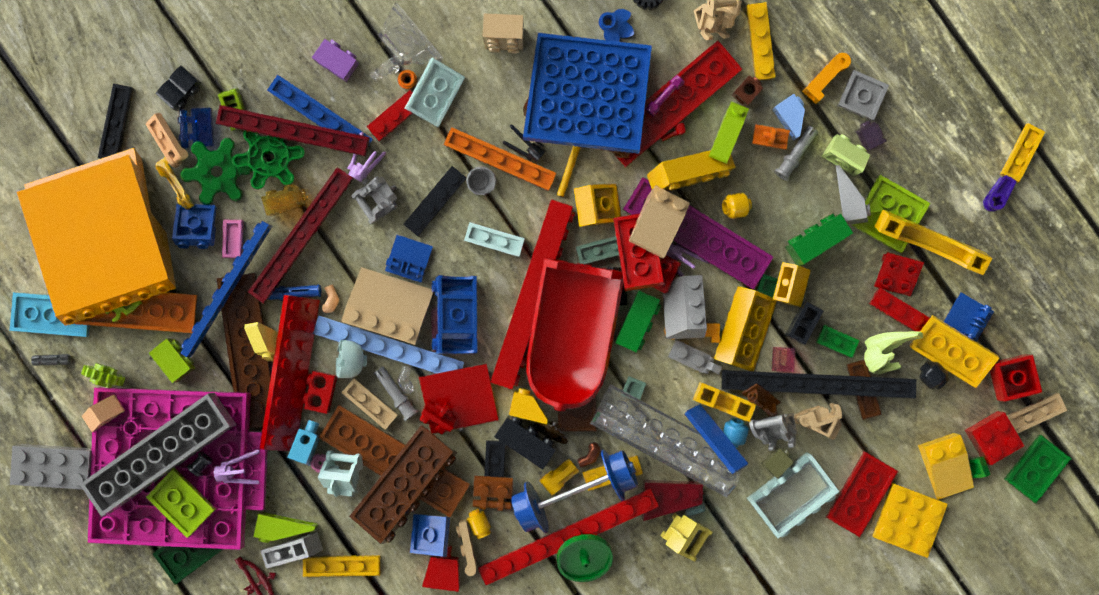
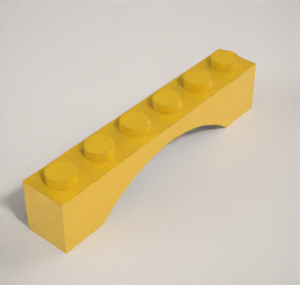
M884 209L874 226L880 233L929 250L981 275H984L992 260V257L984 251Z

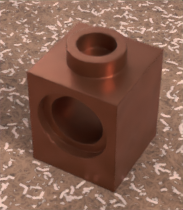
M749 75L733 92L732 96L741 105L747 107L763 89L762 83L758 78H752ZM744 87H752L753 94H746Z

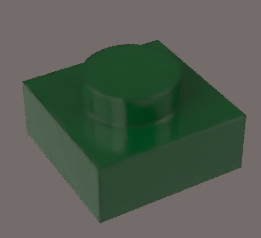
M763 274L757 291L773 298L778 279Z

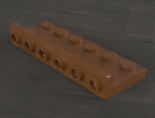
M421 425L349 517L380 544L390 543L396 536V530L399 527L402 528L407 523L408 515L418 509L420 506L419 501L423 496H428L432 491L431 486L434 482H438L443 477L445 468L447 466L450 467L455 462L457 452L448 447L425 426Z

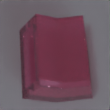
M773 347L772 371L794 372L795 348Z

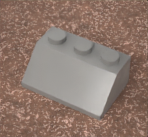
M702 275L679 277L673 280L668 293H663L666 339L705 338L707 324Z

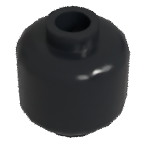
M927 361L920 367L922 372L919 378L929 389L936 388L939 390L949 381L947 378L949 375L948 371L938 362L929 363Z

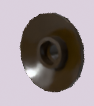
M553 421L550 424L534 423V427L550 439L561 444L568 443V439L560 431L561 426Z

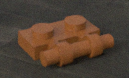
M474 476L473 496H480L481 500L473 499V507H480L483 510H486V508H496L497 511H503V509L511 510V502H505L504 498L512 499L513 478ZM487 497L498 498V501L487 500Z

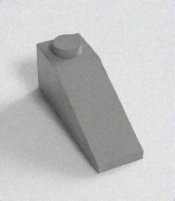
M836 165L842 213L848 225L868 222L867 216H871L870 205H865V199L841 166Z
M314 532L260 551L267 569L308 558L322 551L323 548L318 533Z

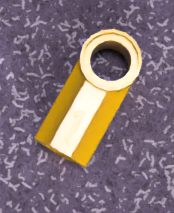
M567 459L554 471L548 472L539 481L552 496L568 480L576 475L579 470L570 459Z

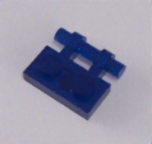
M192 108L191 116H187V110H179L178 124H180L179 141H181V147L183 149L189 148L190 140H193V143L200 141L206 147H214L212 108ZM192 123V133L188 134V124Z

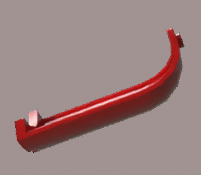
M544 258L527 353L526 373L529 385L537 398L546 404L554 406V410L566 411V409L585 406L595 398L603 386L608 370L624 283L621 271Z

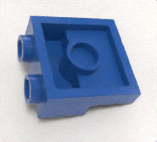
M177 204L172 240L175 245L182 249H188L189 246L208 249L209 246H214L216 206L194 204L192 208L187 210Z

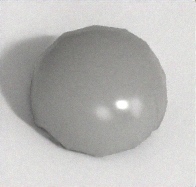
M479 166L468 173L466 183L469 190L474 194L486 195L494 190L496 177L489 168Z

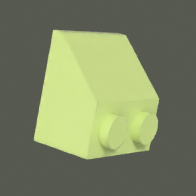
M837 134L829 143L822 157L835 165H840L844 171L852 176L862 173L870 154L861 145L855 146L852 144L851 140L845 135L841 134L839 136Z

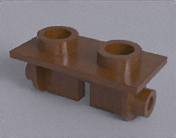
M755 384L742 392L749 402L763 409L769 417L777 415L776 406L781 401L759 384Z

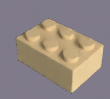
M484 13L483 41L485 49H489V52L498 53L500 50H508V53L523 51V15Z

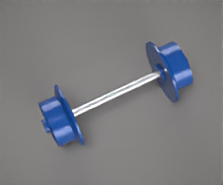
M603 449L601 450V456L607 475L542 502L532 484L527 481L524 483V491L512 496L515 517L525 532L540 528L544 533H547L549 525L544 507L610 480L619 499L625 501V492L638 487L635 475L636 469L633 462L629 461L624 450L609 455Z

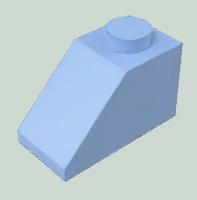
M792 94L772 109L784 128L790 130L789 135L793 141L801 134L805 112L802 99L799 96L796 97L795 94Z

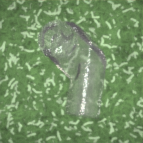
M403 365L397 383L405 394H411L414 391V386L409 379L412 368Z

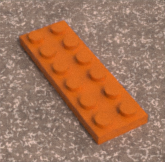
M161 293L149 299L141 300L142 304L128 316L121 313V318L116 322L112 321L116 317V313L112 311L109 314L104 312L92 318L78 321L75 324L193 333L191 330L196 321L198 295Z

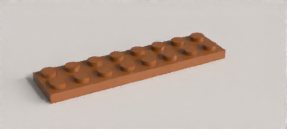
M341 405L337 406L319 436V439L344 454H361L363 465L380 476L406 445ZM445 469L443 477L438 482H434L431 486L432 491L428 496H423L421 500L446 516L451 517L470 483Z

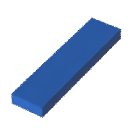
M701 404L686 411L685 416L732 474L748 465V462Z

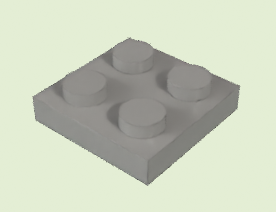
M853 70L838 103V107L873 121L889 85Z

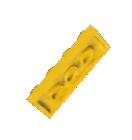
M934 315L931 316L920 331L923 333V338L914 339L910 344V348L929 360L940 363L947 371L977 388L999 359L997 354Z

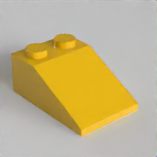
M952 433L918 445L937 500L974 488L968 454L960 434Z

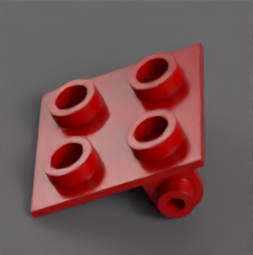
M890 252L883 254L881 259L883 263L874 287L911 297L924 262Z

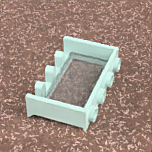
M806 452L794 461L778 479L773 477L747 497V500L777 538H783L791 532L790 529L795 525L799 526L804 523L808 515L817 513L825 502L833 501L839 490L814 457Z

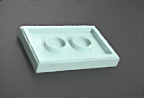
M431 58L404 109L439 127L465 76L438 60Z

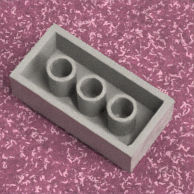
M31 444L12 446L10 485L82 489L80 483L90 477L91 448Z

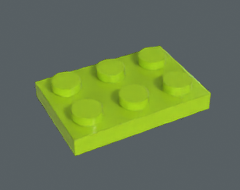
M176 468L172 469L146 496L187 538L216 510Z

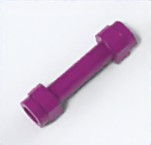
M676 75L669 82L670 85L654 102L651 101L645 108L651 116H654L667 98L675 90H679L685 83L681 77Z

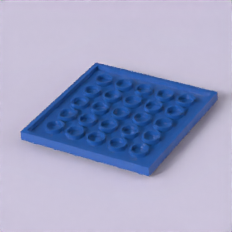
M538 33L523 140L639 154L652 45Z

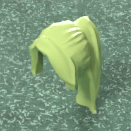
M919 331L887 332L868 338L865 341L867 350L864 353V360L868 370L873 374H884L901 369L899 362L890 363V360L895 356L892 351L906 341L923 338V333Z

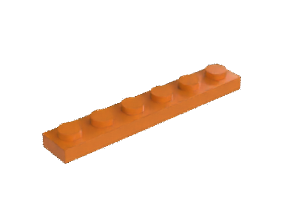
M452 127L444 142L446 147L547 191L550 190L556 173Z

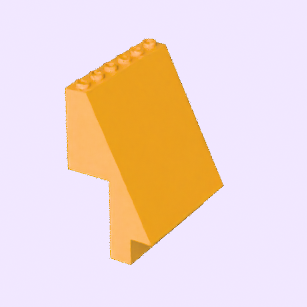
M135 148L24 184L25 189L17 192L55 316L65 326L176 289L167 232L151 213L143 162Z

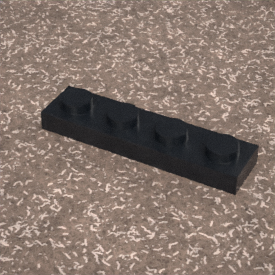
M451 166L403 225L419 237L467 178Z

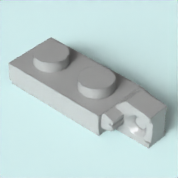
M675 340L668 355L669 358L701 373L708 374L709 371H713L719 374L722 369L721 366L713 363L715 359L710 355L678 340Z

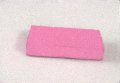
M223 220L222 258H236L243 253L244 220Z

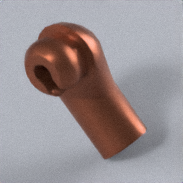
M590 443L588 454L577 459L580 468L597 461L601 452L598 443Z

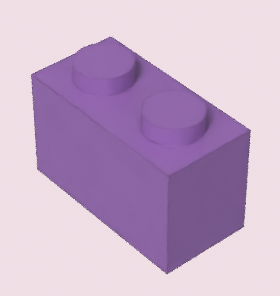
M324 39L312 56V59L347 82L359 65L356 60L357 56L348 50L344 52L339 49L341 46L331 39L329 42Z

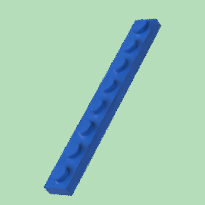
M262 221L261 224L258 223L255 226L253 237L251 240L248 239L243 245V253L235 258L232 264L234 266L233 269L224 276L222 287L214 292L212 296L213 301L210 306L207 305L204 308L202 319L193 326L191 330L193 333L190 338L183 342L181 346L183 349L180 354L185 357L193 356L272 229V225Z

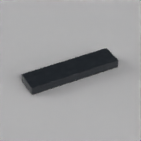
M113 83L98 153L99 159L121 152L134 90L133 87Z

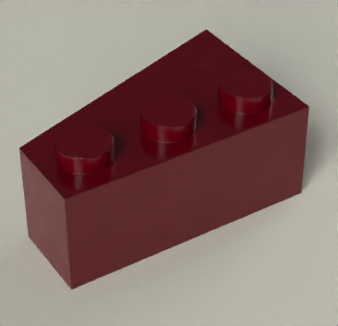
M643 480V491L651 488L659 503V507L642 514L643 521L702 504L703 484L701 482Z

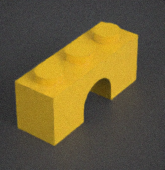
M699 382L693 397L694 401L750 422L756 407L754 403L701 382Z

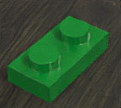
M823 325L815 343L852 358L860 340Z

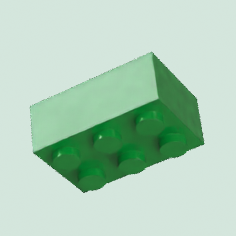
M832 213L821 219L820 225L815 224L805 229L803 236L799 234L788 240L789 244L785 248L796 265L806 264L853 234L842 214L835 215Z

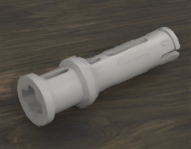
M808 126L791 153L784 156L783 163L774 171L778 177L789 181L790 174L794 168L799 166V159L818 134L816 129L812 131L813 127Z
M384 366L374 372V375H376L394 400V407L398 408L404 416V421H407L419 412L418 409L412 406L409 397L403 395Z

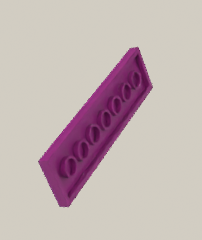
M642 177L623 211L630 215L641 212L645 200L652 190L649 180ZM690 205L673 239L680 246L754 290L773 259V256Z

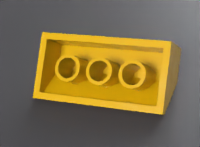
M738 286L714 359L748 371H754L777 301L758 291Z

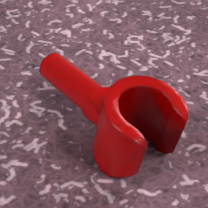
M677 124L675 131L661 138L662 142L673 136L683 135L686 132L685 124Z

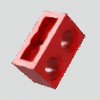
M316 370L312 371V374H309L307 378V385H309L308 393L305 392L302 403L305 404L304 409L325 414L330 413L338 376ZM319 377H323L326 381L323 388L317 384ZM314 396L321 398L322 403L320 406L314 405Z

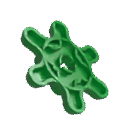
M244 131L243 138L248 142L249 149L246 153L234 155L232 163L237 168L250 167L253 170V177L250 181L251 186L257 190L262 189L269 177H277L283 185L292 184L294 175L288 170V164L292 160L303 158L305 155L304 149L298 145L293 147L287 146L281 138L272 136L262 137L258 133ZM267 153L274 155V159L270 162H266L263 159Z
M224 138L221 141L220 147L215 151L208 150L200 141L194 142L191 146L192 153L197 157V164L193 168L183 169L180 177L184 182L196 181L201 184L202 192L199 195V201L203 205H210L214 200V196L219 192L226 193L232 201H239L243 196L242 190L237 186V178L241 175H248L253 170L250 167L237 168L233 165L232 151L235 148V142L231 138ZM214 166L222 168L223 173L221 176L214 177L211 170Z

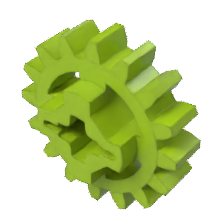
M95 363V366L84 365L81 375L89 377V381L93 384L112 388V385L123 386L126 378L117 374V369Z

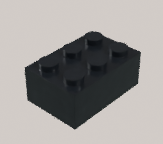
M508 415L494 437L543 470L556 451L555 442L547 436L544 438L539 436V431L529 425L527 428L524 426L522 419Z

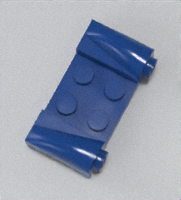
M438 275L435 281H432V292H435V296H437L438 334L432 339V350H435L436 354H476L477 276L451 277Z

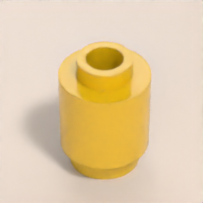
M475 509L468 513L467 522L477 539L492 533L490 530L491 525L484 510L479 511V509Z

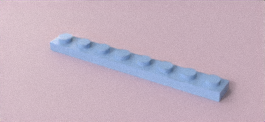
M319 315L313 331L315 335L340 342V340L356 342L365 351L434 373L462 369L465 363Z

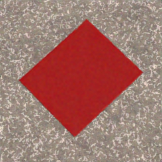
M487 364L419 377L424 404L428 400L435 404L439 403L442 406L446 402L450 404L448 410L453 412V416L457 418L453 429L499 420ZM431 420L429 423L431 432L438 433L435 430L437 423Z

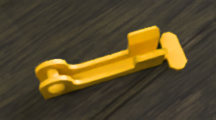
M166 157L156 163L155 167L161 177L167 178L177 194V203L188 210L194 204L169 165Z

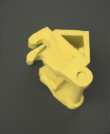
M674 513L672 516L673 522L667 532L663 530L660 536L667 540L666 545L675 552L695 562L698 552L708 536L712 535L713 532L684 514L680 517L677 513ZM698 530H701L702 533L698 537L694 546L692 547L690 552H687L686 550L689 547L692 540L694 539Z

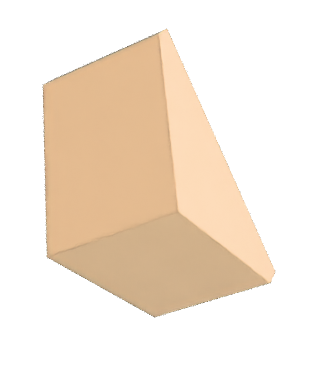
M112 395L90 406L82 415V418L91 432H94L123 413L125 409L116 395Z

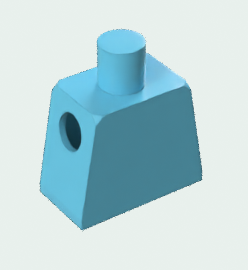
M308 420L305 430H298L287 458L308 466L311 465L312 457L319 442V436L316 434L319 423ZM309 437V443L304 444V439Z

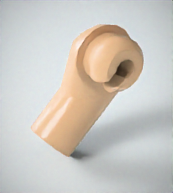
M333 284L324 288L328 296L325 304L322 305L324 313H332L339 303V297Z

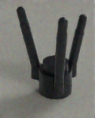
M511 124L510 128L523 140V134ZM523 140L529 146L526 150L528 153L516 146L503 141L504 145L523 155L529 161L533 159L537 162L546 152L541 142L531 143L530 141Z

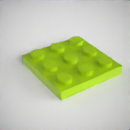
M879 175L865 199V205H870L871 216H867L868 222L851 224V226L901 254L908 242L880 233L874 227L882 210L884 209L919 224L930 203L884 176Z

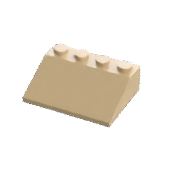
M361 267L341 322L417 345L434 292H432V289Z

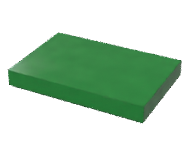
M1039 434L1004 480L1036 504L1071 458Z

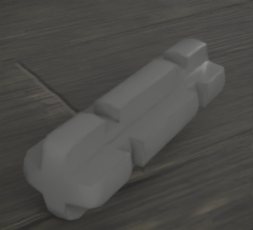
M69 354L33 355L31 363L33 366L69 365L71 363V356Z

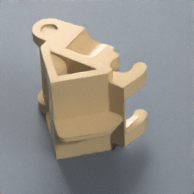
M708 0L707 3L695 9V19L703 38L713 40V35L710 33H718L724 39L729 38L730 34L726 32V28L734 26L736 17L740 15L742 1Z
M834 403L829 404L830 412L828 408L820 407L819 405L808 408L794 415L795 423L834 440L842 426L840 421L842 418L841 408L838 404Z

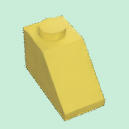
M259 322L245 324L244 329L254 352L262 356L264 360L273 361L278 332Z

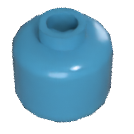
M731 418L725 422L723 433L735 448H738V446L746 443L749 427L745 424L744 420Z

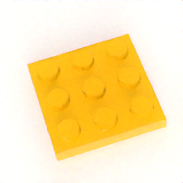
M892 483L872 537L928 558L948 504Z

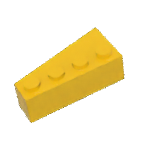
M710 151L661 162L647 174L651 189L656 185L669 192L685 186H692L698 182H708L718 176L719 178L727 177L730 175V171L736 168L732 155H730L727 164L709 157Z

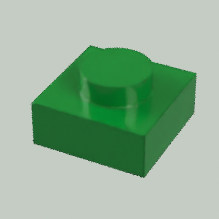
M984 456L969 458L972 479L991 475Z

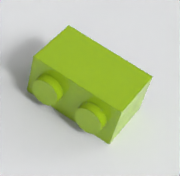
M167 338L151 350L149 354L172 383H177L195 369L193 366L194 361L191 357H185L180 354L182 351L181 344L176 339Z

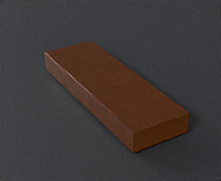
M864 359L846 364L849 376L871 377ZM855 396L862 420L882 415L877 397Z

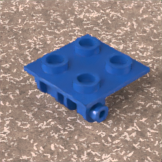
M396 235L390 257L386 261L385 271L422 282L433 246Z
M960 292L943 322L977 342L994 311L991 310L990 306L982 305Z

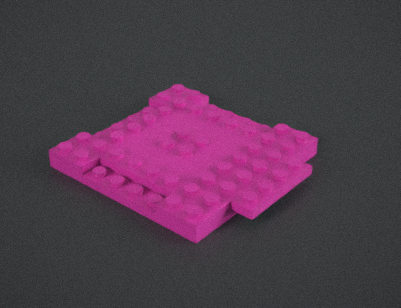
M95 387L93 405L112 395H116L125 411L92 432L90 476L209 393L217 395L237 425L176 467L216 508L189 538L184 536L146 498L166 476L164 475L118 509L102 517L89 499L87 543L238 550L244 548L246 510H265L268 450L259 449L262 432L249 431L251 393ZM255 450H260V453L229 465L233 467V470H245V473L234 475V479L258 480L259 484H224L223 481L217 482L215 480L214 468L221 466V462L230 461ZM202 451L211 457L214 462L207 466L203 471V476L200 478L191 473L187 466L192 464L197 459L198 453Z

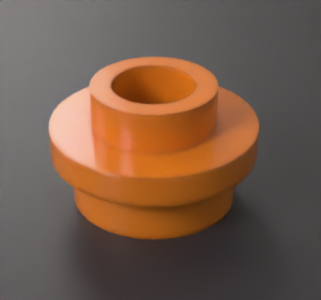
M404 70L398 76V83L404 89H411L416 85L417 77L413 71ZM406 77L411 78V81L409 83L404 82V79Z

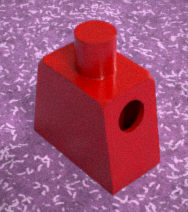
M448 545L447 557L431 555L422 587L459 592V557L451 556V545Z

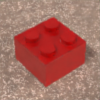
M1031 354L999 360L990 370L998 401L1006 402L1042 393L1036 364Z
M996 411L965 429L979 456H984L988 465L997 463L1025 446L1005 412Z

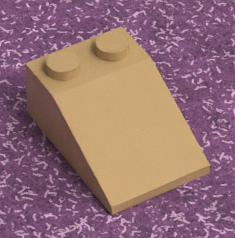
M655 185L645 200L629 242L664 258L690 203Z

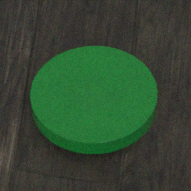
M582 534L565 541L557 552L556 560L558 569L565 578L575 582H589L600 578L610 569L613 562V554L609 543L602 537Z

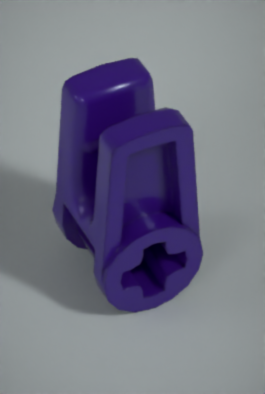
M1007 175L998 178L984 198L983 207L989 212L1004 208L1016 184V180Z

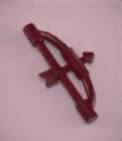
M241 556L234 560L251 584L243 589L248 592L247 595L254 592L257 595H263L259 589L260 585H263L269 595H274L269 580H274L276 573H269L267 577L251 561L243 560ZM247 565L257 573L260 582L256 583L246 568Z

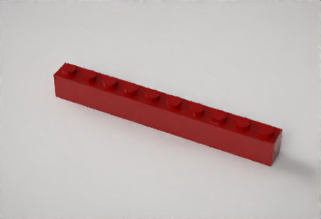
M552 199L550 201L490 381L491 383L513 389V386H518L521 376L517 374L519 368H524L527 357H524V353L529 347L544 258L560 259L563 248H560L562 240L566 241L569 230L566 229L568 222L572 223L575 212L572 211L573 206Z

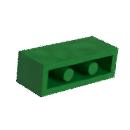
M637 291L614 343L633 352L642 350L645 343L643 339L645 332H650L653 325L651 319L653 315L657 316L661 308L660 300L642 291Z

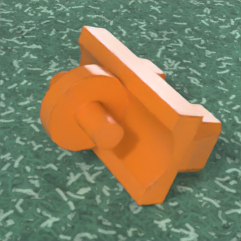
M756 124L752 144L786 150L790 130Z

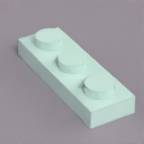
M470 222L464 239L466 242L520 257L525 238Z

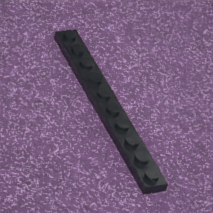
M722 370L721 390L745 391L753 385L759 384L768 392L916 399V379Z

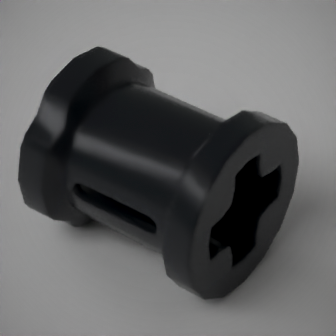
M201 451L198 453L197 459L192 464H189L187 468L195 476L201 478L203 471L214 461Z

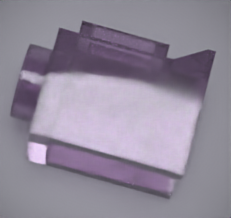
M870 120L860 124L861 128L856 131L862 146L867 151L887 142L882 137L884 135L879 125L875 122L871 123Z

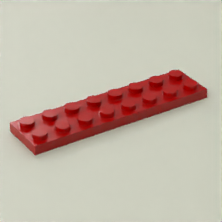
M719 40L677 74L685 83L679 90H675L667 98L654 116H651L644 110L646 119L642 127L639 154L630 153L628 159L615 156L625 168L742 71L740 65ZM670 81L645 101V108L651 101L654 102L670 85Z
M284 295L259 449L290 451L300 428L303 409L302 401L306 391L314 340L313 331L317 322L320 300Z

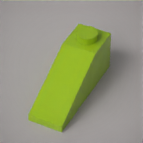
M731 101L721 122L709 157L727 164L746 119L748 108Z
M261 512L258 514L253 537L259 538L258 541L270 543V541L314 531L318 528V524Z

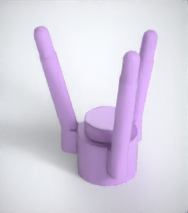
M376 151L372 153L364 165L360 163L355 165L357 155L353 154L351 163L348 166V169L351 170L348 175L362 182L382 160L386 152H382L371 165L370 163L377 154Z
M671 243L666 253L669 257L677 261L679 259L693 269L695 265L681 256L683 253L706 262L678 244L675 246ZM678 270L677 274L680 277L684 276V274L680 270Z
M255 450L230 461L221 462V466L214 468L215 480L217 482L223 481L224 484H259L258 480L234 479V475L245 473V470H233V467L229 465L260 453V450Z

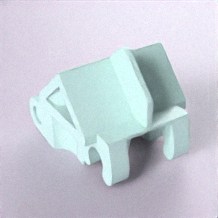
M327 451L326 460L323 462L318 475V479L323 487L327 488V494H333L335 497L339 495L352 497L358 494L359 471L363 469L362 455L334 453V451ZM335 461L354 464H352L350 470H340L339 466L335 465Z

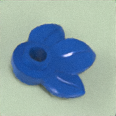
M617 9L613 13L605 12L600 16L599 26L604 30L605 40L619 42L620 38H629L634 35L632 26L627 22L631 12L625 9ZM609 19L612 23L611 25H606L604 21Z

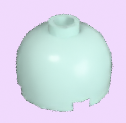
M340 340L337 349L339 355L336 358V376H338L337 378H353L361 372L362 367H366L367 355H363L362 347L356 342Z

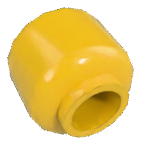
M745 193L728 194L725 200L722 201L723 213L731 219L746 217L752 209L751 199Z

